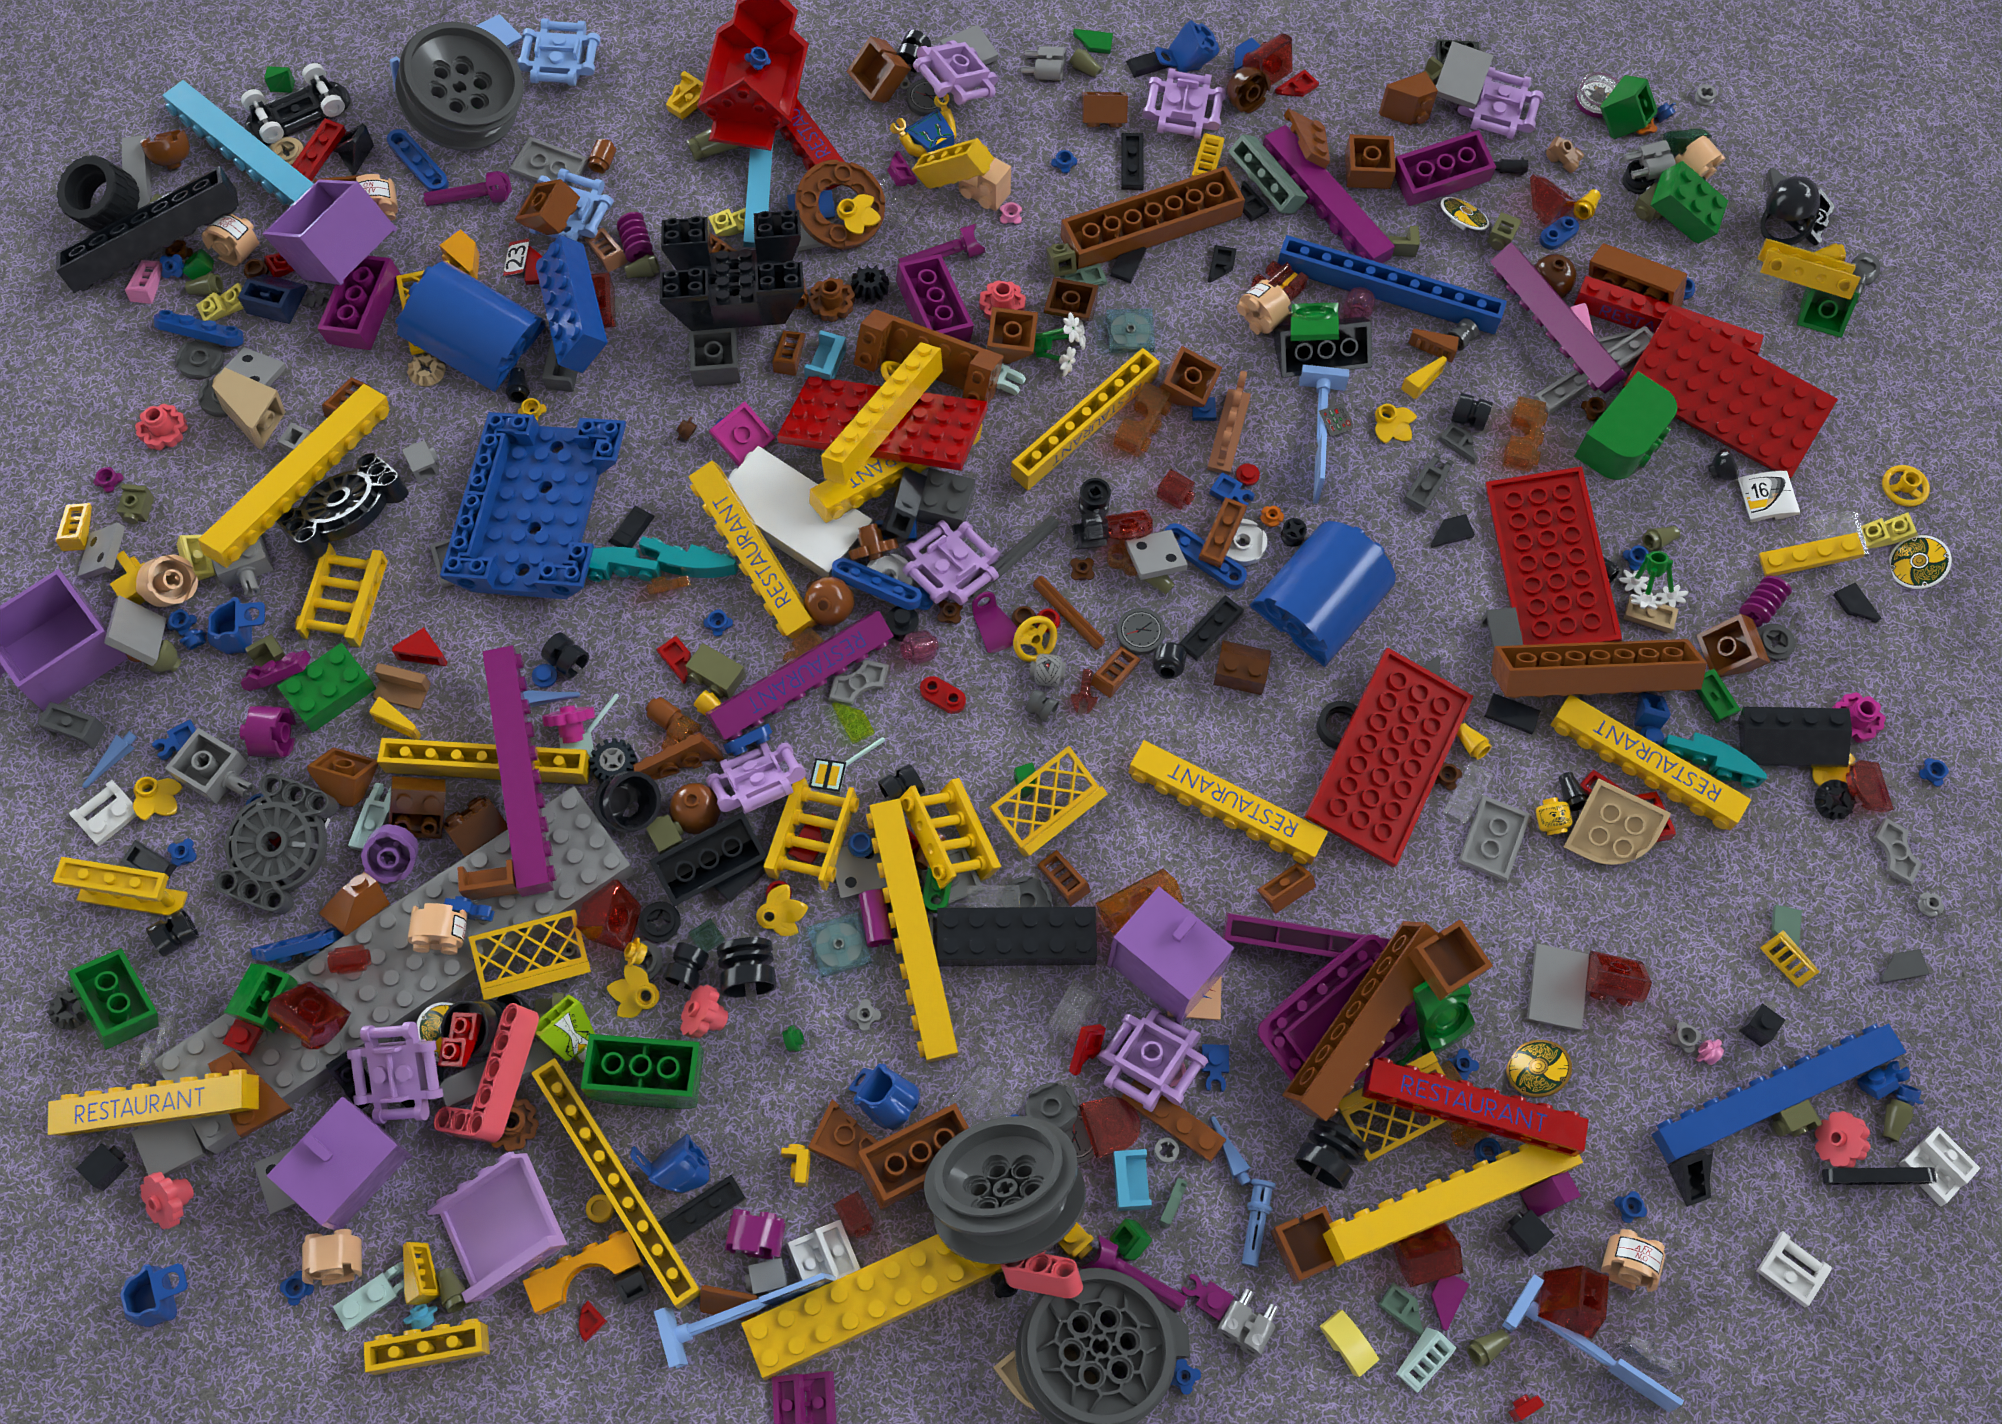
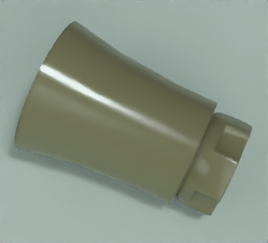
M711 128L687 140L688 147L695 161L702 158L706 159L724 151L737 149L738 146L708 141Z

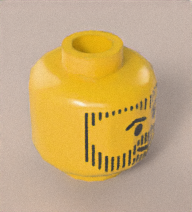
M1558 797L1542 800L1543 805L1535 810L1539 829L1542 832H1547V836L1568 832L1567 828L1573 823L1568 803L1564 801L1559 802Z

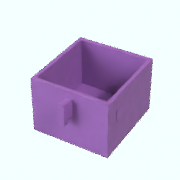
M319 179L262 234L303 280L342 285L344 283L342 280L391 232H395L397 228L358 181Z
M60 569L55 570L0 605V678L3 677V673L7 672L15 685L43 712L49 702L61 703L128 658L125 653L104 643L108 628L83 594Z
M1158 887L1114 936L1107 966L1110 968L1114 967L1166 1012L1169 1011L1177 1020L1176 1023L1180 1025L1223 975L1234 947L1161 887Z
M342 1096L267 1174V1177L321 1226L336 1231L344 1229L343 1227L407 1158L410 1160L413 1155L376 1124L364 1111Z

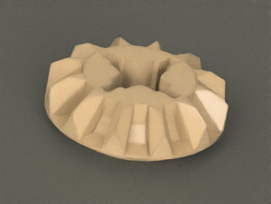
M284 137L272 143L269 148L292 165L304 147L299 140L292 137ZM284 148L290 153L288 157L283 153Z
M422 352V355L419 357L413 356V361L408 363L407 373L414 384L426 387L438 383L444 377L446 367L443 361L431 354L426 355ZM421 364L430 367L432 373L422 370Z

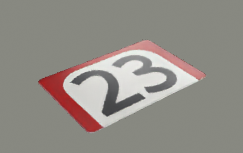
M529 239L509 243L503 276L524 271Z

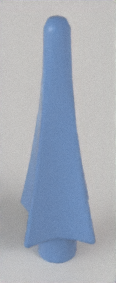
M524 691V698L529 700L530 708L555 701L577 698L581 695L580 692Z
M130 731L123 738L116 734L107 751L85 780L82 787L88 788L111 766L135 749L131 744L137 739V736Z
M1212 1116L1210 1121L1214 1130L1226 1138L1222 1149L1232 1178H1238L1242 1187L1251 1183V1180L1247 1173L1251 1167L1229 1140L1216 1117Z

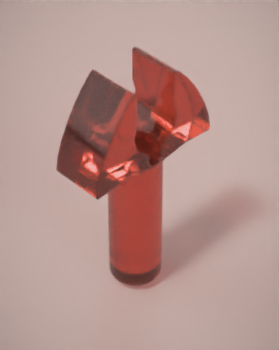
M1090 669L1083 670L1080 693L1077 695L1071 693V703L1077 713L1079 702L1083 698L1088 703L1087 714L1093 710L1098 701V697H1092L1090 694L1093 673Z

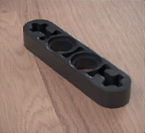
M1932 1167L1830 1168L1822 1170L1823 1185H1922L1937 1183L1935 1168Z

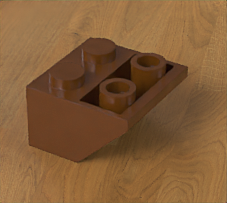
M392 776L388 824L406 828L415 838L441 839L446 796L445 779Z
M478 796L467 803L468 808L461 813L455 811L445 818L444 829L465 857L508 829L506 821L486 796L483 798Z

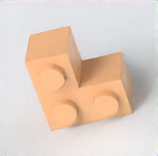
M994 157L989 166L990 170L984 176H976L969 180L959 181V192L967 199L972 198L978 201L983 208L997 211L1011 193V166Z

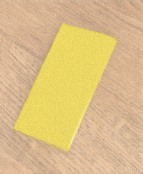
M179 535L176 544L179 556L187 559L194 567L192 569L195 576L197 575L198 581L215 576L212 560L203 555L198 542L202 535Z

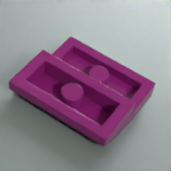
M833 1371L772 1377L774 1424H837Z

